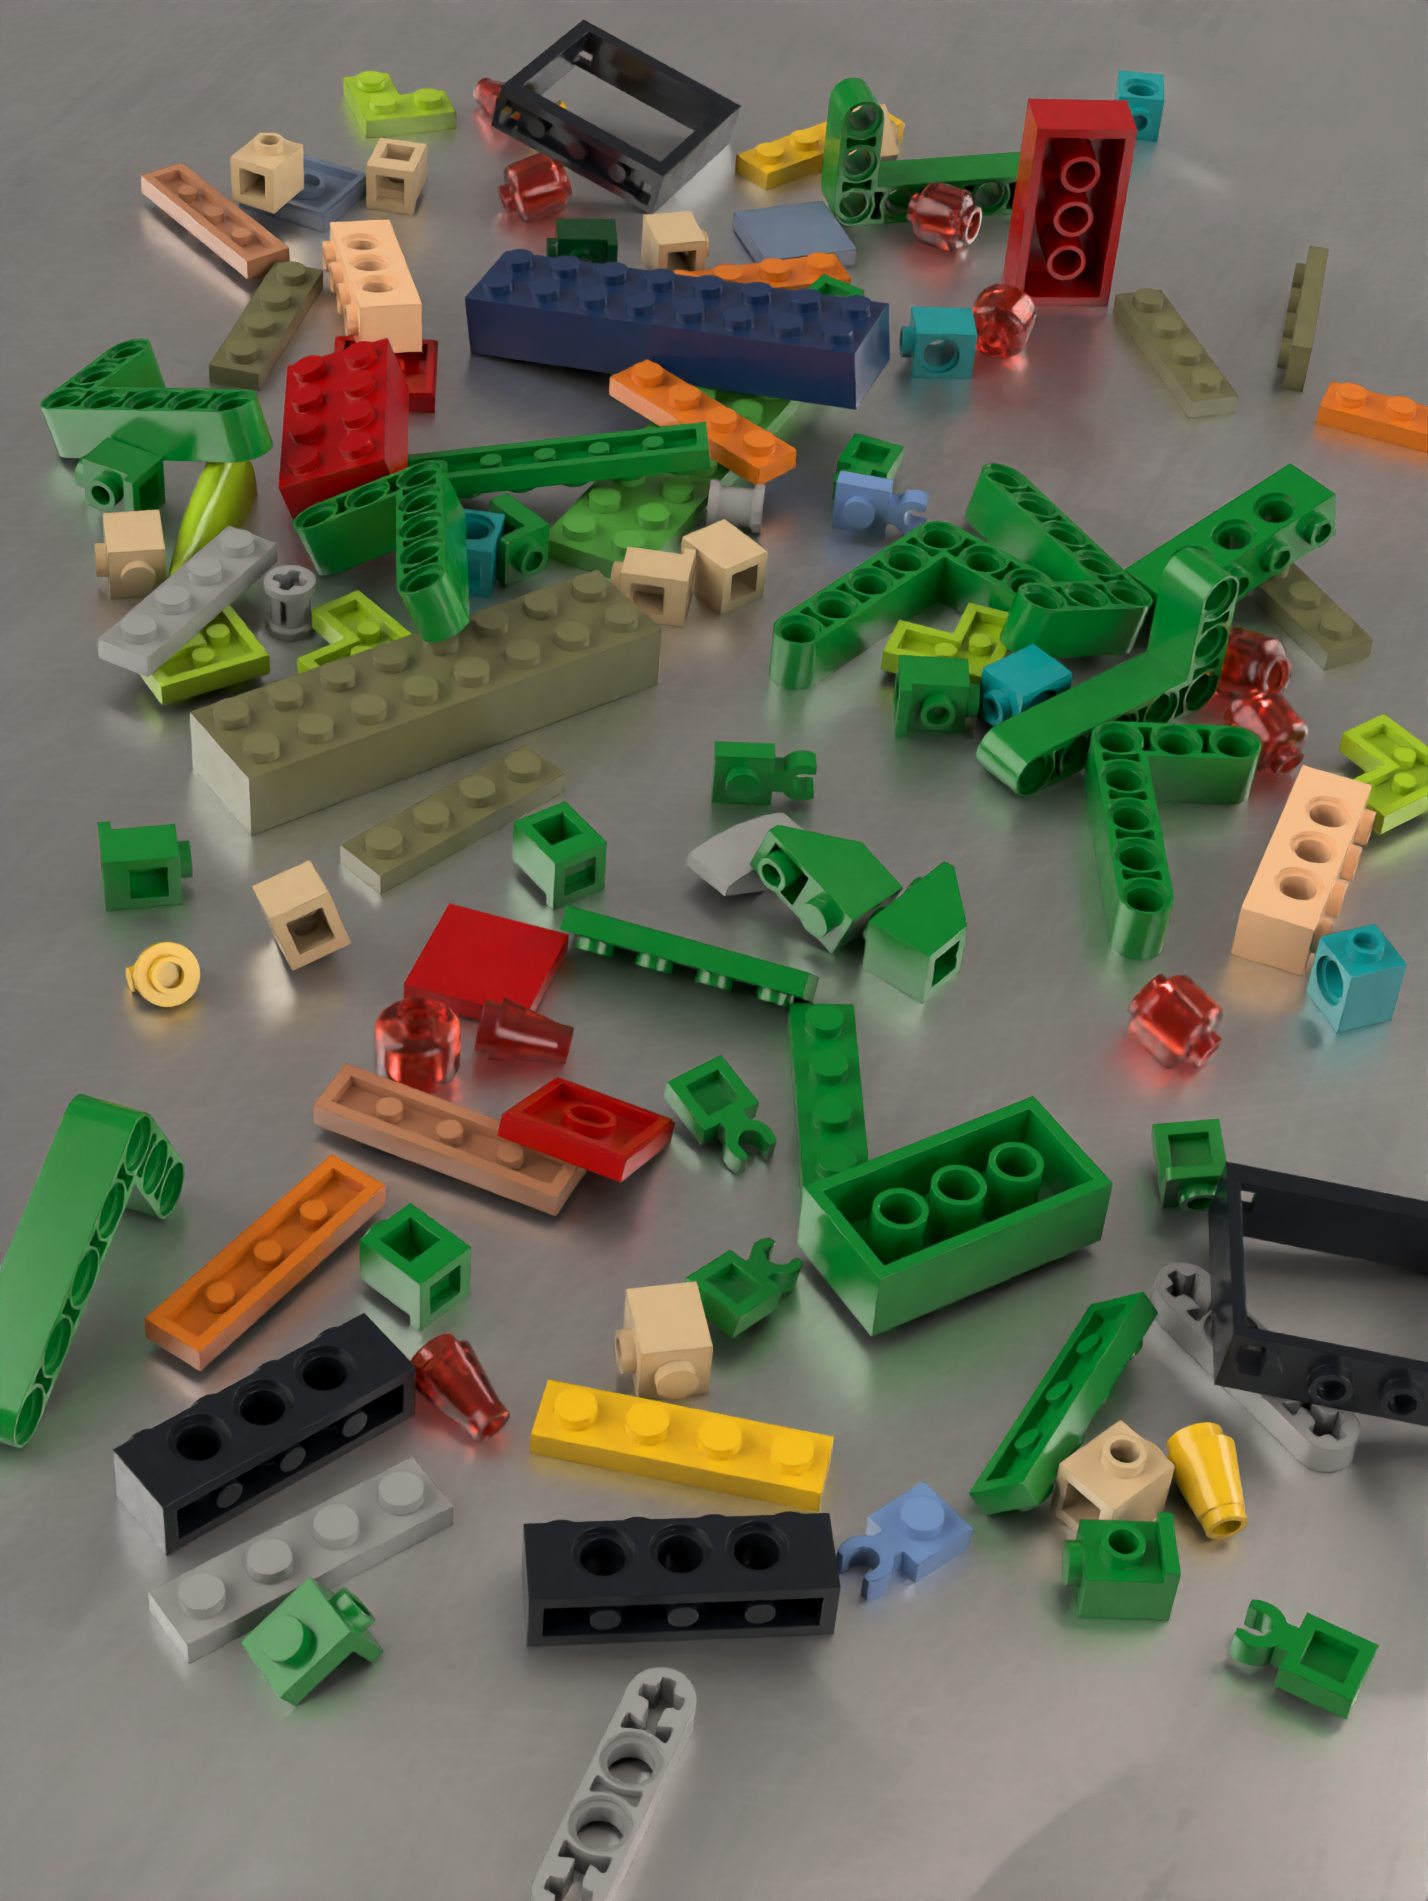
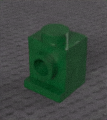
M556 219L555 238H546V256L555 258L559 256H574L580 261L599 264L617 262L618 240L615 219Z

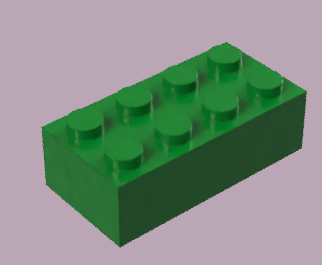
M1031 1096L803 1186L797 1245L869 1335L873 1337L1100 1241L1113 1183L1034 1096Z

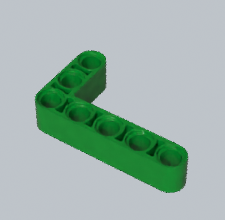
M852 77L842 80L833 88L828 106L821 191L839 223L845 226H864L1012 214L1020 152L880 162L885 120L884 111L868 84L860 78ZM858 106H861L860 109H858V110L855 111V112H852L855 108H857ZM856 150V152H854L853 154L848 155L850 152Z
M143 338L131 339L111 347L46 396L40 403L57 453L60 457L82 458L107 437L162 456L163 461L245 462L264 455L273 447V441L257 393L254 390L166 388L151 343L148 339Z
M424 461L308 507L294 519L293 527L314 568L322 576L340 573L396 551L397 590L423 641L432 643L446 640L459 633L469 623L470 607L465 511L440 461Z
M997 463L985 464L981 469L966 508V520L991 545L1044 572L1052 580V582L1025 583L1018 588L1000 633L1001 643L1013 653L1031 644H1035L1052 658L1130 653L1134 648L1152 606L1153 600L1150 594L1023 474L1006 465Z
M942 521L926 522L794 607L774 622L769 665L770 679L777 686L785 689H808L891 634L899 620L908 622L938 601L962 615L968 603L1009 613L1018 588L1022 584L1052 582V580L1044 572L953 524Z
M1184 548L1176 553L1166 565L1161 576L1147 651L997 724L989 730L980 742L976 753L977 763L1018 796L1026 798L1086 768L1092 730L1097 725L1111 721L1176 723L1205 707L1215 694L1221 677L1239 592L1237 577L1194 548Z
M1124 721L1104 722L1092 730L1083 786L1108 938L1112 948L1118 954L1133 960H1150L1159 956L1164 949L1174 894L1156 802L1232 805L1246 801L1251 795L1262 744L1258 736L1252 731L1229 725Z
M78 1094L69 1103L0 1268V1443L22 1448L27 1445L34 1435L124 1209L166 1219L173 1212L180 1198L185 1178L184 1162L153 1117L146 1112L84 1094Z

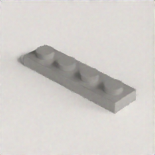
M228 526L97 639L99 659L149 677L277 563V543L253 535L247 530Z
M412 1456L148 1591L150 1611L187 1663L190 1664L254 1630L309 1577L326 1588L332 1589L452 1526L454 1506Z

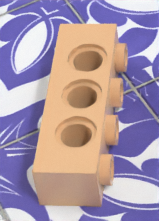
M390 220L330 222V241H322V261L324 271L329 272L331 292L336 293L339 314H344L346 336H354L356 343L360 341L374 342L388 338L394 353L421 352L422 302Z
M1302 765L1241 907L1231 949L1232 955L1303 976L1311 953L1316 954L1320 936L1331 934L1334 920L1328 919L1326 916L1338 918L1348 888V883L1341 881V879L1352 882L1363 848L1355 845V843L1366 846L1376 817L1375 811L1366 809L1372 785Z

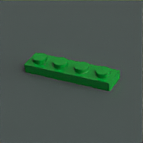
M566 905L560 930L578 935L576 948L611 958L615 946L638 952L635 960L636 965L667 974H672L674 963L698 969L695 978L696 982L727 991H732L735 980L758 986L756 999L789 1008L790 1003H794L795 997L813 1002L820 978L809 972L570 905Z
M789 1004L788 1035L801 1203L803 1186L869 1161L854 1004Z
M1144 1291L1090 1304L970 1490L969 1495L984 1515L1015 1509L1029 1511L1042 1504L1052 1494L1054 1490L1053 1482L1057 1477L1059 1464L1076 1452L1083 1444L1085 1430L1098 1409L1112 1397L1115 1390L1113 1385L1128 1361L1135 1357L1142 1349V1339L1158 1315V1311Z

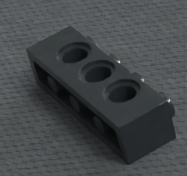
M365 1313L339 1327L328 1328L306 1345L278 1360H271L262 1364L251 1375L216 1394H208L201 1397L190 1408L151 1429H144L135 1433L124 1444L113 1449L117 1498L163 1553L168 1556L414 1416L416 1404V1366Z
M787 1511L775 1515L724 1516L709 1514L697 1518L649 1519L645 1517H631L625 1520L573 1522L570 1520H553L547 1523L523 1524L521 1573L526 1647L834 1634L841 1587L829 1513L801 1514Z

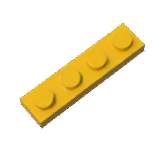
M888 113L890 121H894L897 126L898 141L902 140L905 123ZM827 120L821 124L804 130H796L791 135L772 142L761 143L753 149L736 154L735 172L767 191L822 170Z
M548 1379L531 1431L530 1453L819 1512L832 1456L834 1437Z

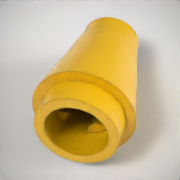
M1212 1422L1193 1424L1174 1433L1166 1442L1168 1451L1166 1458L1175 1464L1172 1478L1198 1522L1203 1526L1205 1535L1210 1539H1221L1242 1531L1248 1525V1519L1245 1514L1234 1440L1224 1435L1220 1425Z

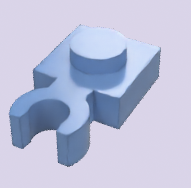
M840 470L836 482L832 527L885 536L887 526L890 524L895 525L900 532L907 534L919 525L926 523L927 518L914 516L909 513V510L926 512L930 495L921 490H908L901 495L892 493L893 480Z
M922 1481L869 1515L865 1535L853 1536L840 1545L836 1556L838 1573L841 1575L857 1565L871 1568L872 1570L863 1576L860 1595L866 1601L873 1600L882 1596L888 1590L892 1575L897 1571L901 1570L909 1579L917 1583L970 1548L974 1529L932 1488Z

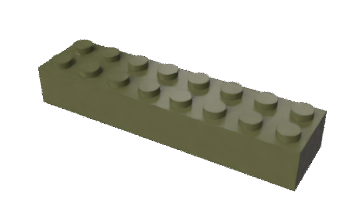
M594 570L583 573L566 581L540 590L531 591L523 596L471 613L469 623L465 628L446 640L428 643L423 641L419 632L191 711L190 726L193 769L247 832L253 836L657 685L661 629L600 571Z

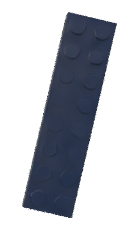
M525 249L505 251L465 297L471 353L617 374L634 366L636 363L649 359L693 386L857 410L890 360L889 303L874 302L860 295L838 297L824 295L814 289L787 290L773 288L764 282L744 284L723 281L722 278L714 275L693 277L675 274L669 269L649 271L628 268L625 264L619 262L599 264L580 261L574 256H559L555 258L533 255L531 251Z

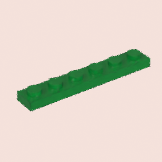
M706 422L408 455V467L428 460L440 461L457 497L460 499H471L483 493L501 491L525 493L537 487L555 485L579 487L592 481L610 479L633 481L646 475L672 473L674 475H688L697 470L711 468Z

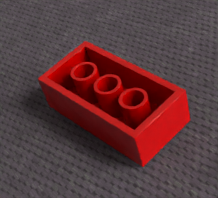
M1028 99L1003 270L1004 280L1012 305L1108 306L1137 136V127L1127 100Z
M388 338L374 342L360 341L350 345L346 350L324 356L310 355L300 359L295 364L287 366L278 488L293 521L302 511L314 504L408 468L409 388Z

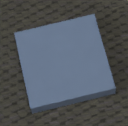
M304 155V189L276 213L273 214L239 203V207L324 233L330 228V222L338 221L366 196V173Z
M823 201L733 212L732 227L756 263H760L768 258L784 260L807 257L811 253L822 252L827 254L834 253L843 266L856 264L857 248Z

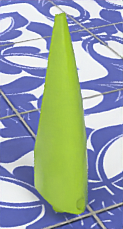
M250 460L237 463L206 462L184 513L175 543L168 578L228 526L237 529L243 526L258 496L255 472Z

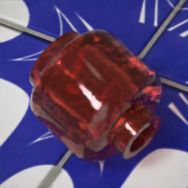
M543 152L507 165L503 171L505 184L497 187L505 212L507 214L516 212L518 217L525 223H534L562 212L566 208L567 196L572 195L571 184L559 158L552 160L550 156Z
M932 182L924 188L921 194L916 193L911 198L907 209V220L912 222L913 235L917 241L953 252L960 250L965 244L968 245L974 241L980 229L982 209L977 206L972 192L942 182Z
M994 284L986 287L977 296L972 306L978 335L976 350L984 356L996 359H1009L1018 355L1024 349L1037 319L1035 304L1027 293L1009 284Z
M1242 627L1231 628L1219 685L1214 695L1253 708L1265 706L1273 699L1278 698L1286 690L1292 673L1291 661L1288 658L1285 646L1275 637Z
M1257 689L1251 690L1237 698L1226 709L1223 715L1224 725L1250 730L1258 736L1262 743L1255 776L1273 772L1276 777H1281L1294 770L1302 762L1304 754L1301 750L1307 742L1309 731L1306 723L1282 694L1272 691L1262 693Z
M1162 973L1158 974L1137 993L1127 1007V1011L1132 1015L1128 1025L1131 1037L1166 1069L1181 1067L1188 1061L1198 1068L1217 1051L1224 1041L1216 1033L1224 1018L1223 1009L1196 982L1185 974H1178L1166 978Z
M413 997L396 1001L381 1011L374 1025L375 1070L379 1076L427 1094L443 1089L454 1080L460 1068L461 1031L459 1019L452 1009L436 1000L425 997Z

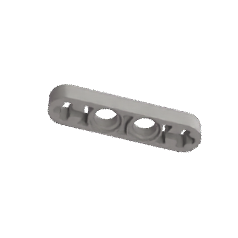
M1175 1262L1165 1265L1156 1273L1149 1299L1158 1311L1155 1320L1214 1378L1210 1274L1201 1267L1190 1263ZM1247 1310V1327L1269 1331ZM1246 1345L1247 1347L1245 1348L1260 1352L1262 1349L1260 1347ZM1223 1387L1297 1461L1307 1468L1318 1472L1333 1473L1344 1469L1351 1463L1361 1432L1359 1419L1354 1412Z
M655 1667L640 1672L628 1684L534 1876L530 1901H562L573 1883L574 1870L584 1875L581 1901H614L693 1731L697 1694L693 1683L686 1675L675 1669ZM660 1700L668 1701L673 1704V1708H666L663 1711L656 1725L655 1736L646 1731L648 1708L654 1709ZM634 1757L646 1762L653 1773L649 1779L642 1783L627 1784L615 1779L608 1768L620 1758ZM605 1821L618 1828L622 1833V1839L611 1848L599 1850L590 1848L582 1843L577 1836V1832L589 1822Z

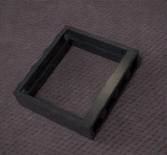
M583 19L501 86L491 126L645 212L654 214L729 145L741 105ZM585 51L592 55V60L590 61L582 57L581 52ZM577 66L694 130V132L660 162L541 95ZM521 113L519 121L515 120L514 117ZM644 183L651 185V195L642 190Z
M1226 1161L1208 1210L1214 1385L1428 1427V1362L1247 1327L1243 1237L1428 1273V1201ZM1241 1191L1254 1193L1252 1201H1242ZM1244 1344L1262 1348L1261 1352L1245 1349Z

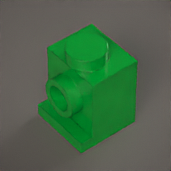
M107 437L87 455H84L77 464L75 482L78 486L85 489L86 505L113 513L158 510L166 503L162 456Z
M914 655L898 656L893 695L894 736L906 737L907 730L964 732L966 717H977L980 700L979 683L970 682L968 659Z
M566 801L514 821L512 860L546 893V904L553 911L605 889L607 842Z
M110 821L97 822L106 911L182 904L181 879L193 878L192 858L189 840L177 841L175 824L111 829Z
M412 1203L403 1207L387 1220H380L373 1224L364 1237L359 1240L360 1279L410 1315V1326L418 1332L423 1331L470 1295L471 1246Z
M1157 1512L1155 1521L1080 1519L1076 1539L1065 1540L1062 1549V1580L1064 1586L1075 1587L1078 1618L1169 1621L1181 1576L1173 1513Z

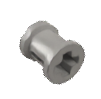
M711 479L706 527L726 519L732 525L750 527L752 533L760 534L765 485L757 484L754 489L722 486L720 480Z
M283 565L271 569L265 575L264 589L266 594L270 596V611L266 614L265 628L273 638L294 642L308 638L315 632L312 628L310 596L315 592L316 578L307 568L297 565Z

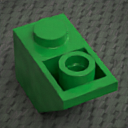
M776 825L768 831L750 862L751 867L759 874L765 886L774 891L800 919L803 927L811 935L815 936L831 954L861 935L871 914L879 907H887L903 889V886L862 842L783 825Z
M944 861L925 877L914 879L905 892L887 907L876 909L867 920L863 930V938L866 940L862 968L922 1004L958 975L961 969L967 922L954 866Z

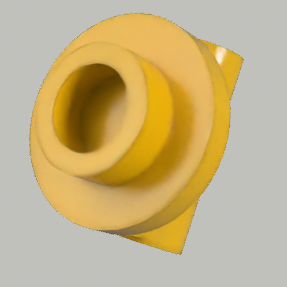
M158 942L149 946L140 954L135 965L125 968L131 992L139 991L141 996L148 1002L161 1007H174L186 1002L195 993L200 981V967L196 957L188 948L175 942Z

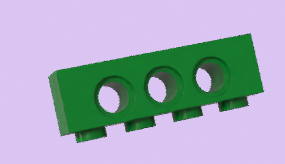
M1289 463L1125 568L1124 570L1152 597L1153 603L1144 623L1151 628L1161 576L1166 565L1176 553L1184 548H1194L1237 577L1239 581L1237 601H1239L1249 591L1272 576L1282 573L1289 565L1315 548L1325 545L1330 538L1336 535V494Z

